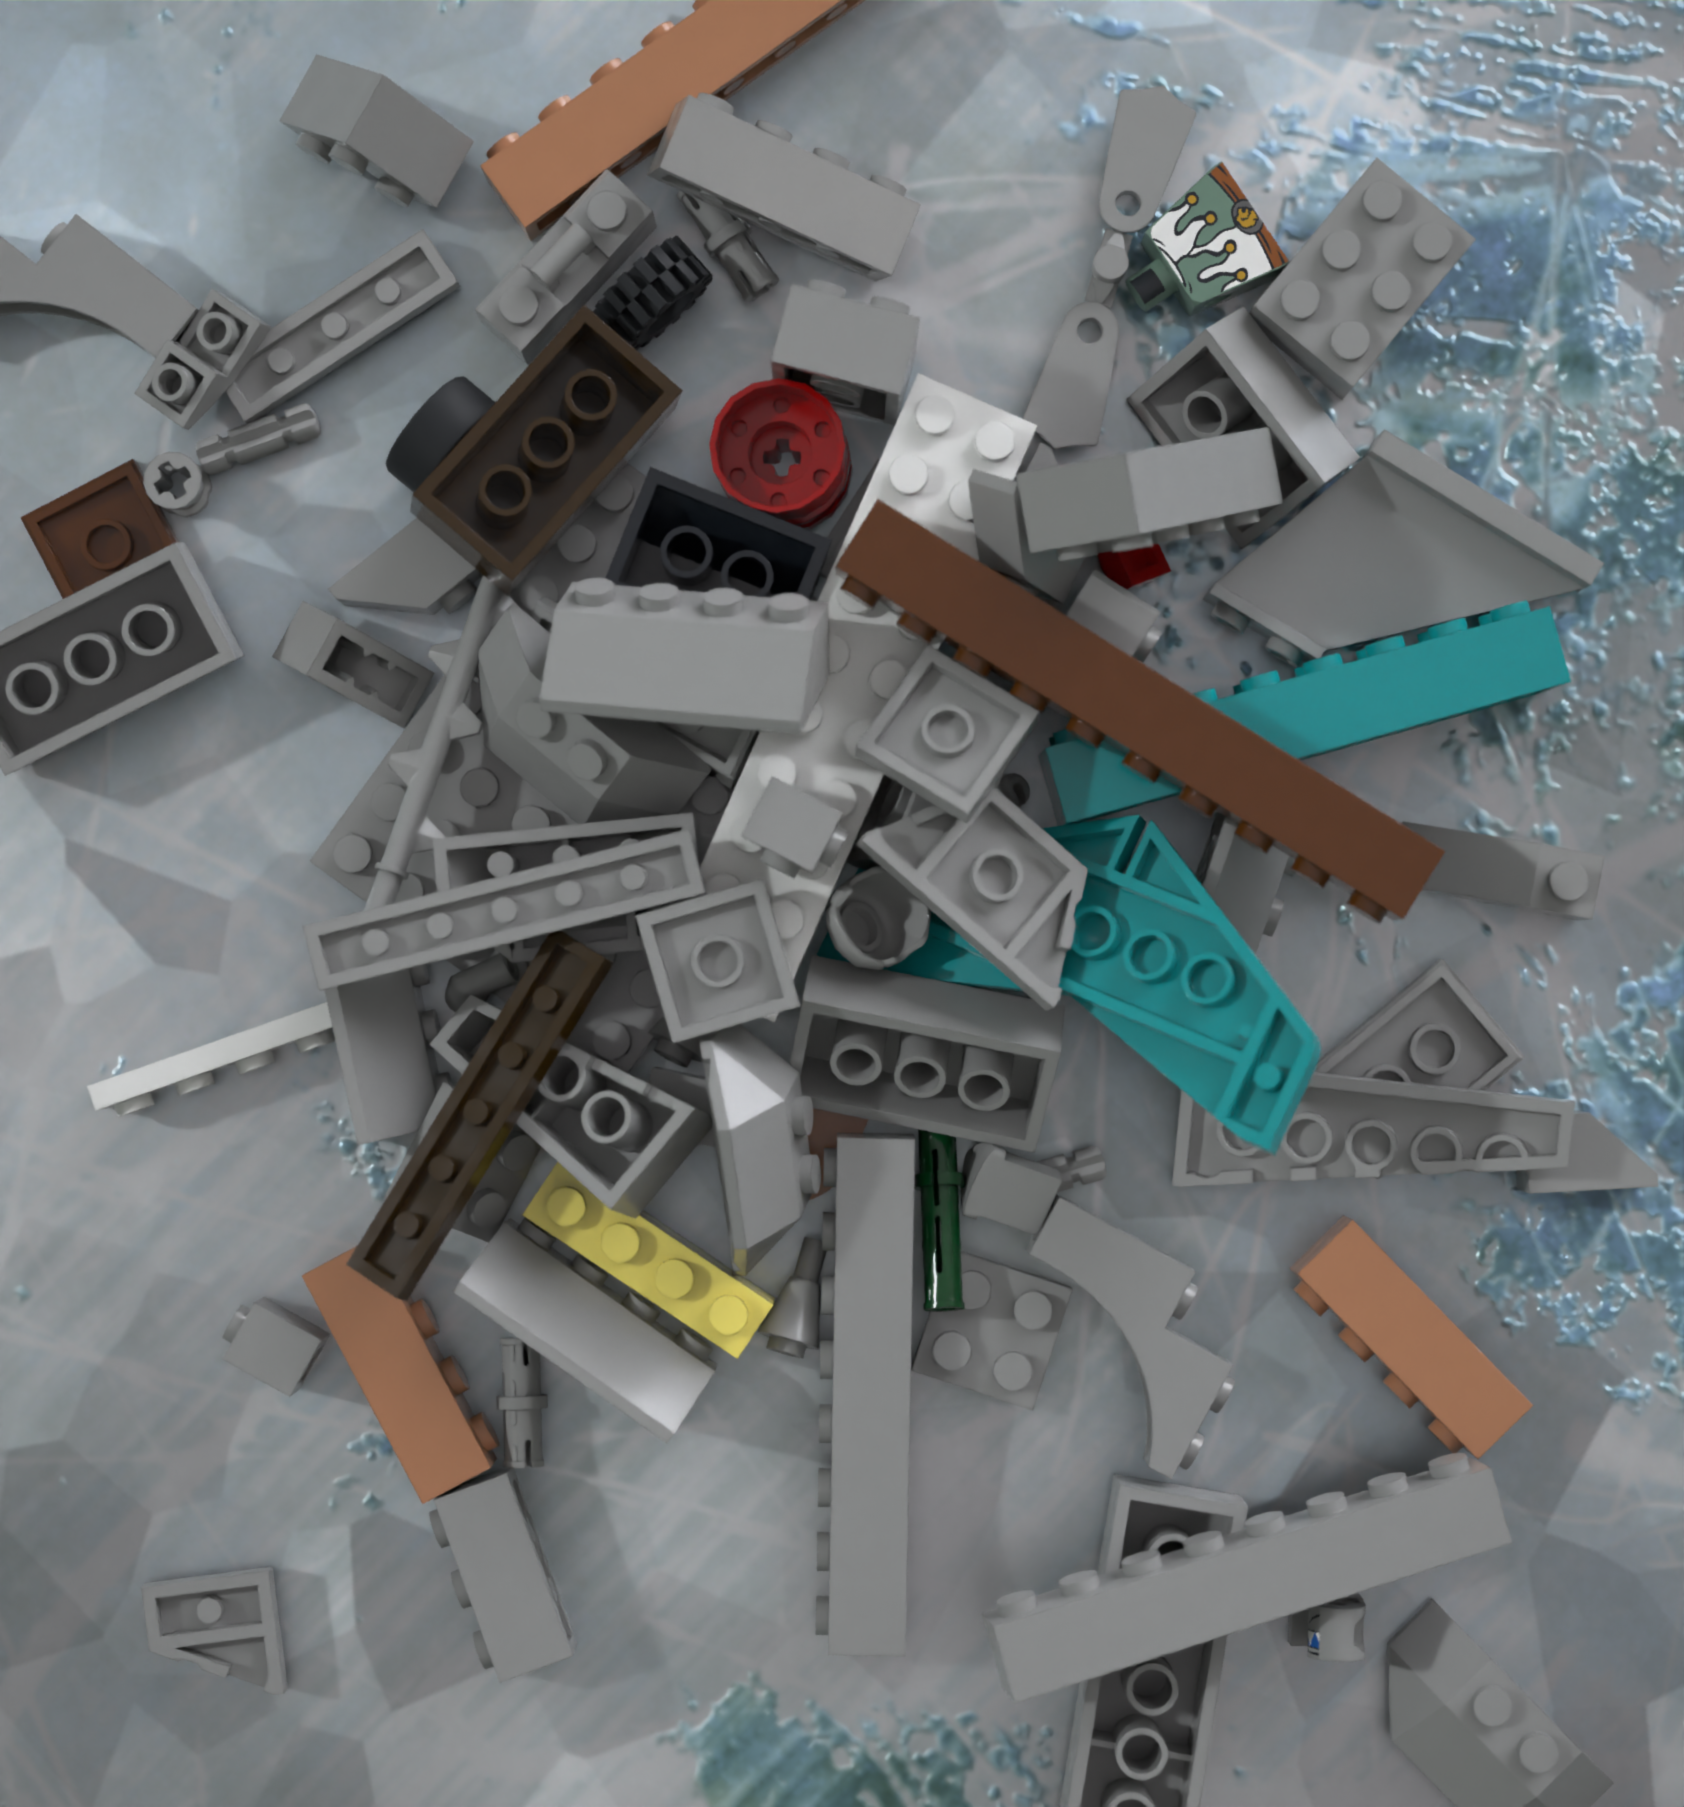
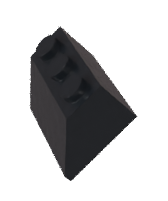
M650 467L605 579L612 581L614 585L643 587L653 583H668L676 586L678 590L708 592L718 588H731L740 591L744 596L768 598L784 593H794L806 597L808 601H812L832 540Z

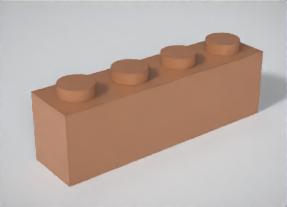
M1343 1215L1289 1268L1301 1280L1293 1288L1298 1296L1318 1316L1321 1317L1329 1309L1346 1326L1338 1336L1364 1363L1374 1355L1387 1368L1390 1374L1382 1382L1409 1409L1418 1401L1435 1418L1427 1428L1451 1453H1457L1461 1448H1464L1475 1458L1479 1459L1534 1406L1353 1219Z
M354 1247L302 1275V1278L419 1499L424 1504L490 1469L497 1460L493 1449L500 1446V1443L487 1416L483 1412L474 1415L465 1399L463 1392L469 1390L470 1386L460 1364L453 1355L444 1359L433 1338L434 1335L440 1332L439 1326L427 1303L423 1299L414 1302L411 1295L407 1301L397 1299L346 1265L356 1249Z

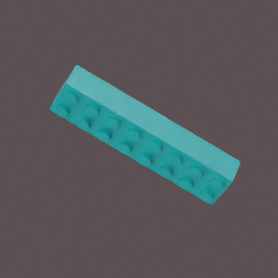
M1528 600L1493 609L1489 611L1490 614L1478 617L1480 626L1468 629L1466 619L1460 618L1427 628L1428 631L1416 635L1418 643L1405 646L1403 635L1366 645L1365 649L1355 652L1356 661L1343 664L1340 653L1303 663L1302 667L1294 669L1296 677L1280 681L1278 670L1241 680L1240 684L1233 686L1235 695L1218 699L1215 688L1196 692L1193 695L1302 761L1541 694L1571 682V678L1550 606L1531 611ZM1066 730L1053 733V737L1048 738L1050 747H1046L1038 755L1057 826L1082 823L1178 796L1182 791L1181 788L1159 776L1155 784H1152L1132 773L1121 764L1126 754L1107 742L1103 741L1099 749H1096Z

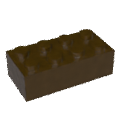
M583 305L412 494L410 512L504 594L509 596L671 415L677 406L683 390L588 307Z

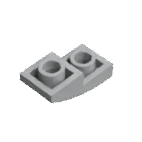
M211 289L180 342L177 343L167 339L134 394L182 428L189 430L232 384L257 350L271 326L224 293Z

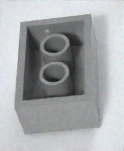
M1376 157L1254 304L1249 314L1272 343L1343 400L1476 239Z
M811 279L808 280L806 287L791 284L771 357L773 379L781 378L805 383L826 397L836 411L895 426L900 415L916 355L920 318L908 315L910 307L893 299L875 296L872 297L870 304L844 298L846 290L829 282Z

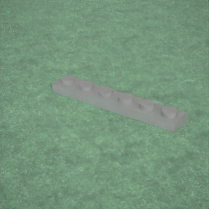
M686 829L305 925L303 930L318 990L322 991L706 894L691 831Z

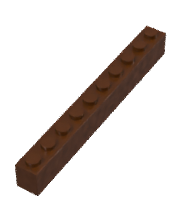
M879 499L876 500L835 566L836 575L845 580L840 590L852 599L870 609H874L878 601L901 614L896 624L910 635L926 644H930L934 636L938 637L957 649L952 658L957 663L984 679L987 678L991 671L1013 684L1009 694L1040 711V714L1049 706L1070 719L1065 730L1079 740L1096 749H1099L1102 742L1105 741L1126 754L1121 764L1132 773L1152 784L1156 783L1159 776L1163 777L1182 789L1177 799L1190 809L1208 819H1211L1214 813L1218 811L1239 824L1233 834L1248 845L1265 854H1268L1271 847L1274 846L1295 859L1290 870L1301 878L1321 889H1324L1328 881L1350 893L1351 896L1346 904L1375 923L1381 924L1385 916L1391 920L1404 919L1446 852Z

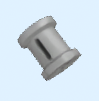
M166 452L156 456L149 462L144 472L143 484L147 495L165 511L182 517H190L199 514L207 507L209 495L212 491L210 477L190 457L180 452ZM176 472L188 478L183 483L186 494L180 498L169 491L173 487L171 476Z

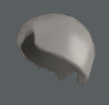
M882 866L872 867L849 878L836 889L829 899L830 906L826 910V928L835 949L855 967L881 970L884 967L896 965L921 948L928 939L931 909Z

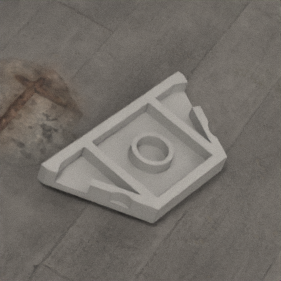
M993 786L968 824L938 806L933 805L892 824L871 830L857 841L856 845L1047 1011L1054 1008L1059 1002L1062 988L1058 986L1066 951L1071 949L1076 927L1074 912L1076 904L1082 899L1088 869Z

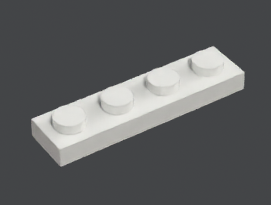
M327 1002L89 1085L87 1088L95 1111L115 1107L118 1117L125 1116L155 1105L151 1093L173 1085L176 1087L178 1096L215 1084L212 1072L235 1064L240 1075L275 1063L272 1051L296 1043L299 1053H303L335 1042Z

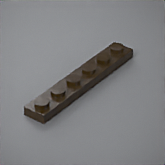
M561 930L548 934L346 1265L395 1298L405 1301L409 1299L614 964L613 962Z

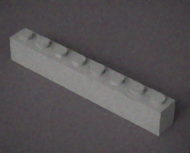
M837 1133V1148H824L823 1186L836 1187V1212H823L822 1251H835V1276H822L821 1315H834V1340H821L820 1379H833L832 1404H820L819 1443H832L831 1468H818V1507H831L830 1532H817V1571L830 1572L829 1596H816V1635H828V1655L906 1656L915 1169L914 1134Z
M1464 1453L1444 1455L1431 1460L1428 1463V1471L1406 1477V1474L1403 1472L1381 1475L1367 1482L1369 1490L1345 1497L1343 1492L1321 1494L1306 1502L1308 1509L1284 1516L1281 1511L1258 1514L1245 1521L1246 1529L1222 1536L1220 1531L1202 1532L1183 1541L1184 1549L1162 1556L1156 1550L1130 1555L1121 1561L1122 1568L1099 1576L1095 1570L1070 1574L1059 1580L1060 1588L1035 1596L1033 1590H1022L1007 1594L996 1601L997 1608L981 1613L1002 1688L1014 1703H1018L1511 1544L1512 1541L1492 1468L1471 1457L1467 1458Z

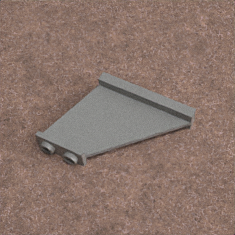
M1384 429L1375 438L1360 462L1221 579L1215 582L1203 600L1214 606L1210 615L1215 620L1241 634L1244 633L1247 627L1269 640L1265 646L1268 652L1285 663L1298 667L1301 660L1308 662L1321 658L1324 651L1487 613L1493 609L1528 600V602L1574 591L1579 592L1593 583L1604 563Z

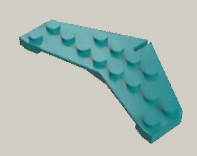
M1140 814L1042 828L1088 869L1082 899L1076 904L1074 912L1076 927L1071 949L1066 951L1058 987L1062 988L1061 996H1070L1243 1142L1275 1156L1320 1059L1321 1046L1315 1032L1152 819L1125 874H1123V871L1147 823ZM858 868L855 875L865 871V869ZM932 910L929 935L925 944L900 963L883 968L884 970L959 985L1023 991ZM827 932L817 956L849 962L835 949Z

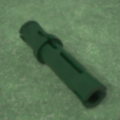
M918 1129L920 1173L914 1175V1189L921 1192L925 1293L923 1308L929 1312L965 1309V1303L963 1302L958 1189L964 1187V1173L957 1170L956 1137Z

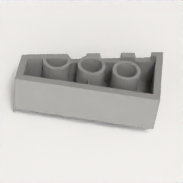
M470 995L431 1041L430 1045L463 1074L502 1009ZM565 1042L516 1122L520 1128L610 1210L633 1218L639 1216L713 1127L712 1118L709 1113L568 1042Z

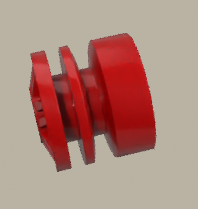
M781 378L752 383L730 397L715 418L709 442L712 466L717 479L729 499L806 530H811L832 517L846 498L853 466L842 422L828 399L807 384ZM782 453H792L796 464L789 466L787 476H778L772 464L780 463Z

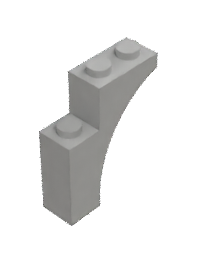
M77 214L74 215L68 224L62 222L51 230L41 246V253L44 255L37 263H34L0 236V316L42 313L87 321L109 329L130 340L156 359L167 339L177 343L180 342L199 311L194 305Z
M1056 1194L1038 1235L1032 1236L1026 1251L1029 1255L1066 1275L1091 1294L1119 1327L1138 1366L1144 1388L1147 1410V1437L1143 1459L1149 1468L1172 1480L1179 1466L1187 1470L1194 1462L1204 1441V1436L1198 1433L1201 1424L1209 1410L1215 1413L1220 1412L1235 1383V1379L1228 1376L1233 1365L1226 1358L1167 1327L1172 1316L1181 1320L1189 1309L1198 1290V1286L1191 1283L1196 1271L1181 1261Z

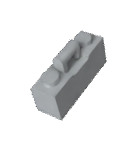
M606 169L479 304L475 311L481 322L529 365L581 307L589 301L657 228L653 210L611 171Z

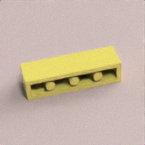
M559 1162L556 1163L522 1214L737 1359L774 1305L775 1297L745 1277L733 1276V1270L646 1211L643 1210L637 1218H633L610 1210Z

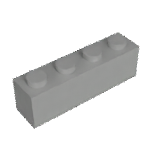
M699 93L697 98L688 95L675 105L648 171V176L871 280L879 281L893 275L921 204L904 197L907 191L904 186L880 175H871L870 180L855 174L847 170L850 162L832 151L814 148L813 153L800 148L790 143L792 139L790 132L773 123L758 120L754 126L732 115L734 107L716 96Z

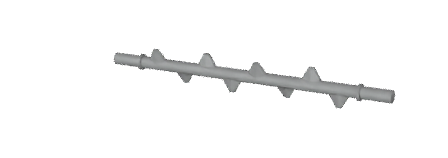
M483 574L460 639L433 645L429 650L428 657L447 677L422 748L391 754L388 766L407 786V790L381 863L377 862L375 865L378 873L364 911L395 903L402 880L408 879L409 873L406 872L411 855L413 853L433 850L432 838L445 837L426 816V812L451 741L481 733L483 723L465 705L478 667V651L488 637L490 629L495 627L506 609L515 603L510 596L504 594Z

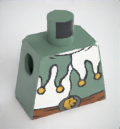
M1221 161L1212 167L1147 229L1142 238L1141 245L1151 263L1127 278L1125 283L1133 299L1144 312H1147L1174 294L1184 311L1189 316H1193L1275 280L1288 265L1289 260Z

